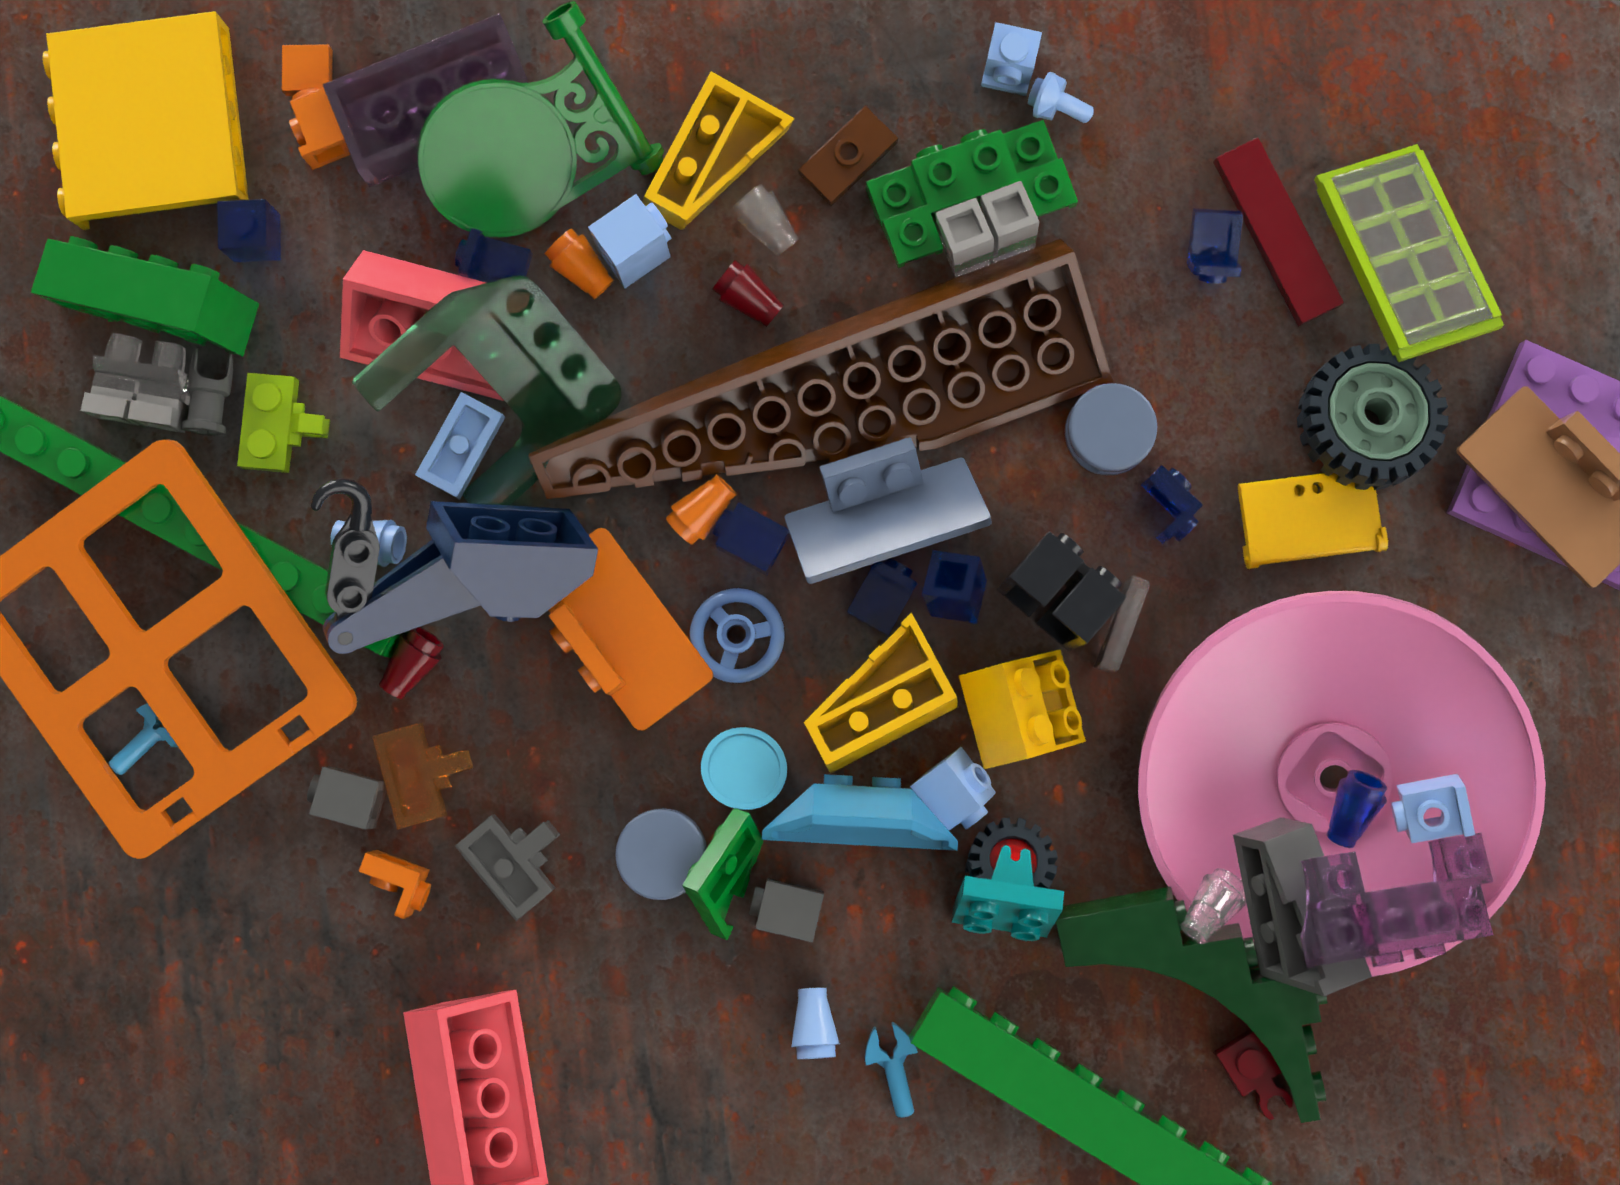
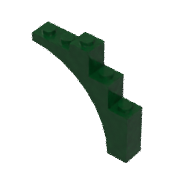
M1171 887L1063 906L1056 924L1065 967L1107 964L1142 968L1181 980L1217 999L1243 1020L1271 1052L1290 1086L1301 1123L1321 1120L1317 1102L1327 1101L1321 1072H1311L1308 1055L1317 1054L1311 1024L1322 1022L1319 1005L1328 1003L1327 996H1321L1260 975L1259 968L1249 969L1258 966L1253 937L1243 938L1239 923L1181 933L1180 931L1190 929L1184 900L1174 902Z

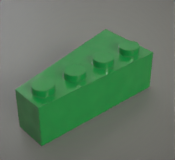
M74 236L69 237L68 243L47 239L32 286V294L60 307L117 322L119 317V320L147 331L159 334L160 330L168 334L183 338L187 342L205 346L206 341H209L225 349L227 353L244 356L259 303L219 281V272L197 264H191L189 271L179 269V263L158 255H150L149 261L140 260L137 253L114 245H110L108 252L98 250L99 246L97 244Z

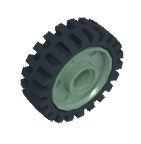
M1368 344L1363 349L1361 345L1350 347L1344 353L1342 351L1331 358L1308 382L1304 389L1305 393L1300 398L1298 409L1302 411L1297 417V428L1304 429L1299 437L1303 446L1310 445L1312 450L1307 455L1314 463L1320 460L1324 464L1320 471L1325 475L1337 474L1336 482L1345 486L1353 482L1355 483V489L1366 490L1371 486L1374 487V490L1385 489L1390 485L1395 486L1419 472L1437 454L1438 451L1436 450L1443 444L1446 436L1442 432L1448 426L1449 416L1442 415V412L1448 407L1446 397H1437V393L1442 387L1438 379L1429 382L1426 378L1431 370L1425 364L1419 368L1414 366L1413 363L1417 357L1398 363L1396 356L1392 355L1389 346L1380 350V344ZM1365 409L1377 415L1379 425L1371 423L1366 418Z

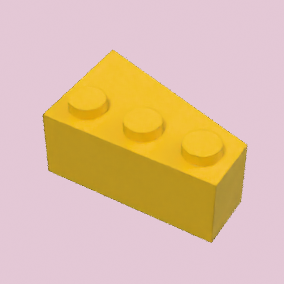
M911 612L901 622V626L869 655V659L849 679H846L809 716L804 724L831 774L958 708V700Z

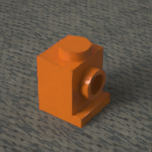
M325 87L321 89L308 88L293 95L290 104L296 117L290 119L289 123L297 142L301 146L298 149L302 158L313 170L356 153L338 106Z

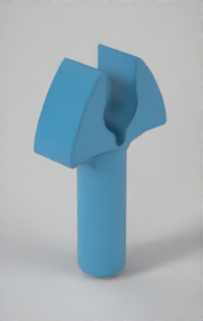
M148 703L136 709L144 717L143 729L109 761L110 768L119 775L125 774L158 741H166L170 747H178L165 727H159L161 722Z
M892 1022L897 1045L893 1049V1056L889 1057L887 1051H884L879 1046L877 1030L874 1026L865 1049L866 1065L877 1063L884 1068L895 1115L899 1118L911 1116L914 1113V1107L903 1063L907 1055L918 1053L917 1048L910 1043L909 1035L900 1026Z

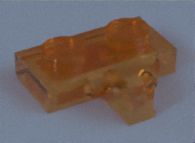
M422 723L412 724L372 736L397 830L447 816L441 790L451 787L449 775L473 769L469 750H461L443 756L440 745L429 748Z

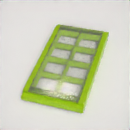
M1418 144L1315 177L1316 191L1389 349L1392 355L1396 356L1398 363L1499 330L1504 326L1500 317L1502 315L1431 165Z

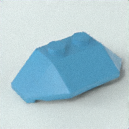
M824 774V784L813 783L762 830V840L955 851L958 849V840L910 788H901V778L872 777V786L853 785V776Z

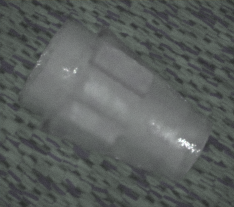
M762 184L751 190L732 207L739 216L736 220L770 250H773L777 257L799 240L773 190L768 192Z
M1216 868L1212 874L1204 875L1185 919L1180 925L1183 932L1194 941L1205 944L1209 937H1212L1246 905L1242 880L1222 868Z

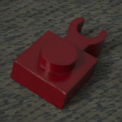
M1251 1029L1213 1052L1242 1097L1255 1091L1256 1105L1269 1120L1275 1119L1267 1107L1268 1100L1272 1096H1280L1285 1106L1289 1109L1293 1107L1290 1095L1275 1085L1272 1078L1282 1073L1271 1052Z

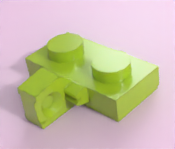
M247 373L238 467L250 470L289 473L292 447H301L302 437L328 439L330 419H325L324 415L305 414V404L297 403L299 380L296 377Z

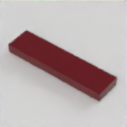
M1257 137L1216 157L1213 163L1298 327L1344 304L1259 138Z

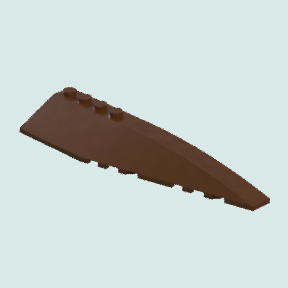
M1057 239L803 335L704 375L529 453V459L546 498L552 499L606 492L612 487L635 485V488L653 486L654 482L682 479L683 482L703 479L702 476L726 473V476L800 467L804 466L806 462L829 460L831 463L911 437L915 448H918L919 451L940 448L1084 394L1096 386L1113 383V379L1075 252L1062 239Z

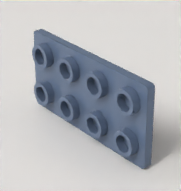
M911 437L819 466L828 501L788 513L784 517L806 581L809 584L992 524L990 513L965 459L957 458L921 470L916 448Z

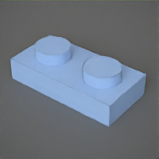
M461 392L415 475L460 500L502 425L505 416Z

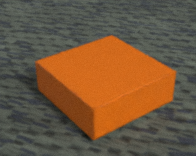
M282 45V92L286 96H293L304 89H321L325 87L330 95H332L333 50L330 45Z

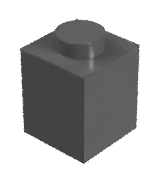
M322 767L321 774L313 776L308 789L307 801L312 803L309 814L365 830L376 828L389 782L337 767Z
M768 878L765 889L755 887L749 915L758 917L755 929L813 943L824 891Z

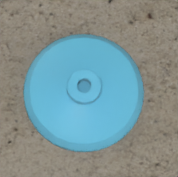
M737 727L726 730L711 740L702 756L701 775L707 790L717 801L734 809L751 810L768 804L781 792L787 777V762L779 744L768 734L754 728Z

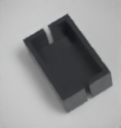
M1049 531L1027 553L996 590L1027 617H1030L1039 605L1045 607L1061 587L1066 585L1067 588L1036 624L1069 652L1087 644L1127 597L1118 590L1122 583L1110 571L1102 566H1098L1094 570L1084 563V560L1080 558L1084 551L1075 541L1064 533H1060L1056 537Z

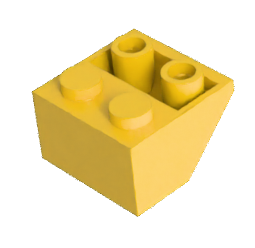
M1061 649L959 675L984 769L1029 759L1086 742L1082 729V719L1075 704L1069 682V671L1064 663Z

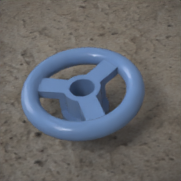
M731 588L713 594L697 609L690 626L691 643L712 670L713 677L725 682L744 683L763 676L778 661L784 646L785 631L778 610L766 597L749 589ZM734 602L746 603L757 608L767 621L752 624L743 615H728L721 606ZM709 617L718 625L717 639L724 649L720 664L710 656L704 642V629ZM735 626H740L746 631L744 641L738 644H734L728 639L729 630ZM770 636L769 647L758 662L746 668L734 669L739 653L750 649L755 639Z

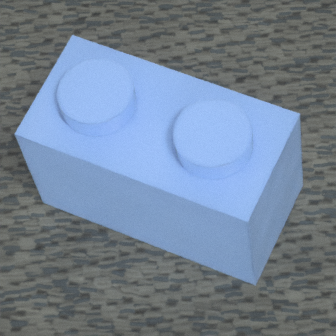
M637 194L588 226L598 252L624 289L671 257L667 242L672 238L666 229L668 227L667 222L652 202L645 206Z

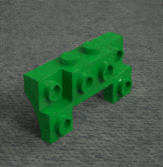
M1044 120L1004 134L1001 129L988 133L986 129L976 130L962 137L960 144L945 149L942 145L930 146L916 154L917 158L911 160V166L866 181L865 190L873 212L885 234L898 268L904 267L905 263L934 253L936 255L943 253L944 248L935 223H937L936 212L973 198L977 199L981 207V195L1022 181L1038 219L1040 216L1069 207V209L1076 207L1078 199L1063 159H1058Z

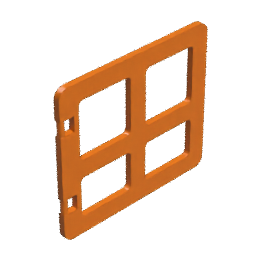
M158 440L152 443L0 556V602L46 567H50L58 575L109 648L110 655L106 661L63 692H59L53 687L0 611V677L121 848L130 857L143 859L152 855L348 718L356 709L357 697L353 688L185 448L175 440ZM162 484L168 489L215 556L223 572L218 580L146 631L139 627L86 552L84 541L152 489ZM245 605L252 609L307 688V696L303 701L233 750H228L219 741L168 667V662L172 656ZM129 687H135L139 690L194 769V775L188 782L148 810H142L137 806L83 728V722L87 717ZM298 716H301L309 730L290 742L281 728ZM184 798L192 812L174 823L166 809Z

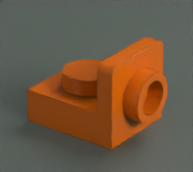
M379 850L365 853L359 872L371 876L370 884L390 892H397L399 887L404 888L394 916L405 919L411 916L414 910L421 911L431 890V884L425 882L429 869Z

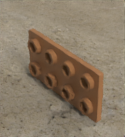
M1523 386L1457 448L1456 452L1588 588L1597 587L1620 565V453L1579 411L1559 419L1528 386Z

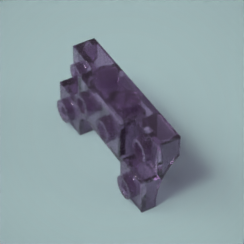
M1475 833V835L1468 837L1461 835L1428 842L1433 864V882L1365 892L1356 851L1301 861L1306 885V914L1300 938L1307 968L1371 957L1373 967L1404 962L1402 951L1413 950L1416 960L1446 954L1444 944L1492 936L1493 932L1481 885L1493 883V878L1482 834Z

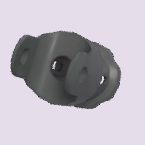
M195 348L189 363L186 387L187 391L191 392L188 419L182 421L181 429L199 435L224 436L226 434V427L222 425L225 397L231 394L233 377L232 354H228L225 378L214 380L202 377L197 373L198 348Z

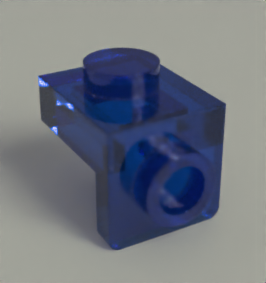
M1193 209L1187 266L1194 275H1199L1198 279L1200 281L1226 283L1227 277H1241L1242 266L1238 263L1243 213L1241 211Z
M1161 465L1141 484L1174 517L1156 536L1162 544L1172 537L1180 542L1200 522L1193 515L1203 504L1189 492L1192 485L1176 469L1171 468L1168 471Z

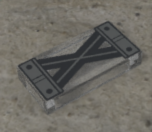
M1134 575L1126 579L1121 593L1127 598L1113 613L1093 668L1108 674L1119 670L1150 587L1148 580Z

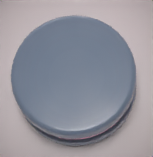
M1117 383L1102 384L1085 392L1072 407L1065 424V440L1072 457L1083 468L1100 475H1118L1134 468L1149 454L1157 436L1156 415L1146 397L1132 387Z
M653 809L633 818L622 830L616 845V865L623 881L637 894L654 900L675 898L686 892L682 884L686 880L691 866L699 861L707 849L706 840L699 826L686 814L673 809Z

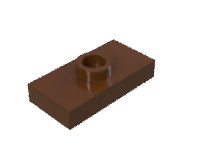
M865 105L798 169L799 175L832 206L898 143V137Z

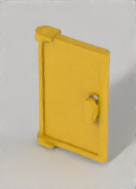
M1320 473L1238 484L1237 488L1246 545L1242 546L1247 569L1258 568L1259 565L1371 550L1375 552L1386 551L1388 549L1386 527L1381 526L1376 490H1374L1373 486L1366 490L1355 489V483L1353 482L1346 486L1336 482L1338 475L1335 473L1330 476ZM1314 483L1318 484L1320 487V491L1318 494V488Z

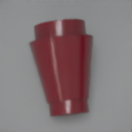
M736 259L712 288L713 291L721 296L718 301L758 322L760 321L766 327L784 306L748 263L744 267Z
M421 627L409 630L407 633H400L383 678L379 682L380 687L390 695L404 699L406 694L442 659L439 653L443 649L444 644L432 633Z

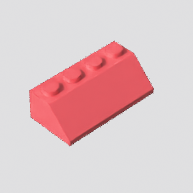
M363 250L343 278L340 358L521 406L542 337L546 298Z
M517 990L442 1002L403 1012L431 1185L549 1184Z

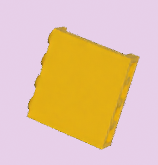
M216 11L46 33L48 51L43 52V65L47 77L51 80L53 96L48 97L47 105L51 121L56 125L58 142L53 143L52 152L54 162L58 170L61 171L63 188H59L57 191V199L61 213L82 230L90 229L89 220L222 202L230 210L250 208L230 32L228 26Z

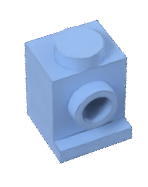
M995 22L981 86L1026 96L1042 32Z
M1458 774L1397 785L1400 801L1391 802L1393 818L1397 832L1406 831L1411 843L1461 834L1465 837L1475 835L1466 786ZM1429 808H1439L1441 810L1440 817L1423 819L1424 813Z

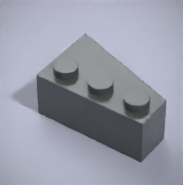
M1280 817L1234 834L1235 848L1260 975L1321 996H1327L1372 977L1312 824Z

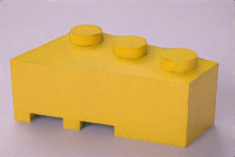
M711 71L644 195L642 203L647 206L652 202L667 223L683 230L789 130L795 118Z

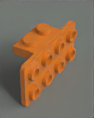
M598 528L589 534L598 548L594 574L548 610L550 612L548 616L556 625L549 632L566 654L574 650L584 663L578 669V672L592 691L596 693L602 688L607 695L612 696L634 728L646 730L710 683L713 679V672L610 532L605 528Z

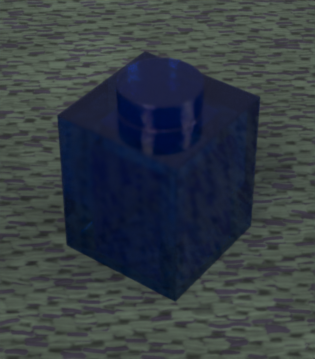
M266 199L217 201L218 248L234 262L281 260L280 214Z
M738 502L733 512L725 509L714 528L713 534L719 537L715 544L718 550L768 576L790 536V531Z
M932 551L922 592L931 617L977 624L987 583L980 557Z

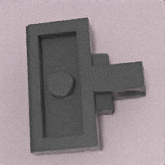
M494 814L455 846L515 921L519 920L556 889L540 869L548 861L541 851L561 835L549 820L541 823L528 835L521 827L511 834Z

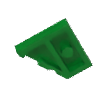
M733 808L725 822L715 830L711 843L699 861L691 866L686 880L682 884L710 933L724 940L729 938L733 929L732 925L725 922L733 895L744 898L750 880L751 869L757 861L764 841L750 813L737 808Z

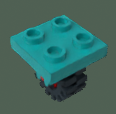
M1010 817L1001 818L999 825H995L994 821L987 824L984 832L980 831L977 834L967 856L965 873L969 872V876L964 877L955 899L951 923L963 924L964 930L979 934L990 933L992 929L1011 932L1013 938L1023 941H1037L1040 937L1047 938L1063 910L1064 891L1049 889L1057 872L1058 866H1055V862L1058 857L1056 850H1050L1052 844L1050 837L1047 835L1042 838L1039 835L1042 828L1034 824L1032 829L1025 827L1027 820L1018 818L1016 824H1011Z

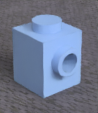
M962 747L929 769L910 786L948 830H951L959 823L965 829H968L988 813L984 805L996 794L991 786V780L987 772L979 764L973 763Z

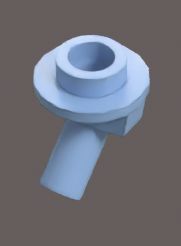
M1049 72L1044 79L1038 77L1035 80L1028 98V105L1034 107L1033 117L1051 121L1058 110L1082 123H1087L1093 115V107L1065 93L1066 80L1053 72Z

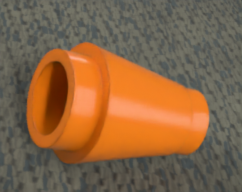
M572 228L560 236L545 252V255L552 262L550 264L552 269L585 293H588L594 300L615 281L608 274L609 272L585 235L581 234L579 236Z
M716 474L711 480H708L671 505L673 511L666 517V520L686 542L693 545L699 538L705 540L737 494L722 477Z

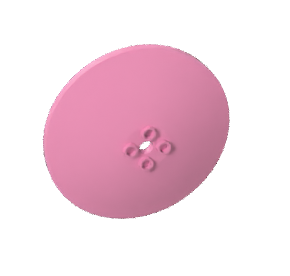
M1323 591L1279 599L1248 611L1231 620L1207 637L1187 656L1161 692L1150 715L1144 734L1138 770V798L1141 822L1147 845L1156 867L1167 886L1171 887L1178 901L1184 900L1186 911L1204 929L1239 923L1243 938L1253 937L1233 835L1280 817L1310 823L1314 828L1372 977L1398 972L1437 957L1467 939L1485 924L1504 904L1520 881L1532 857L1540 833L1545 805L1546 781L1544 758L1538 732L1526 703L1516 685L1501 665L1475 639L1438 614L1407 601L1386 595L1359 591ZM1332 765L1341 766L1348 772L1347 780L1338 788L1325 787L1320 782L1322 771ZM1458 774L1466 786L1475 835L1465 837L1461 834L1411 843L1406 831L1397 832L1391 808V802L1400 801L1397 785ZM1429 808L1424 813L1423 819L1440 817L1441 810L1439 808Z

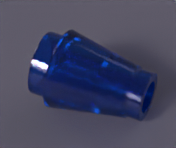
M1351 770L1346 778L1340 779L1329 829L1326 833L1327 837L1342 847H1355L1357 840L1361 838L1387 803V798L1385 797L1386 784L1374 775L1360 770Z

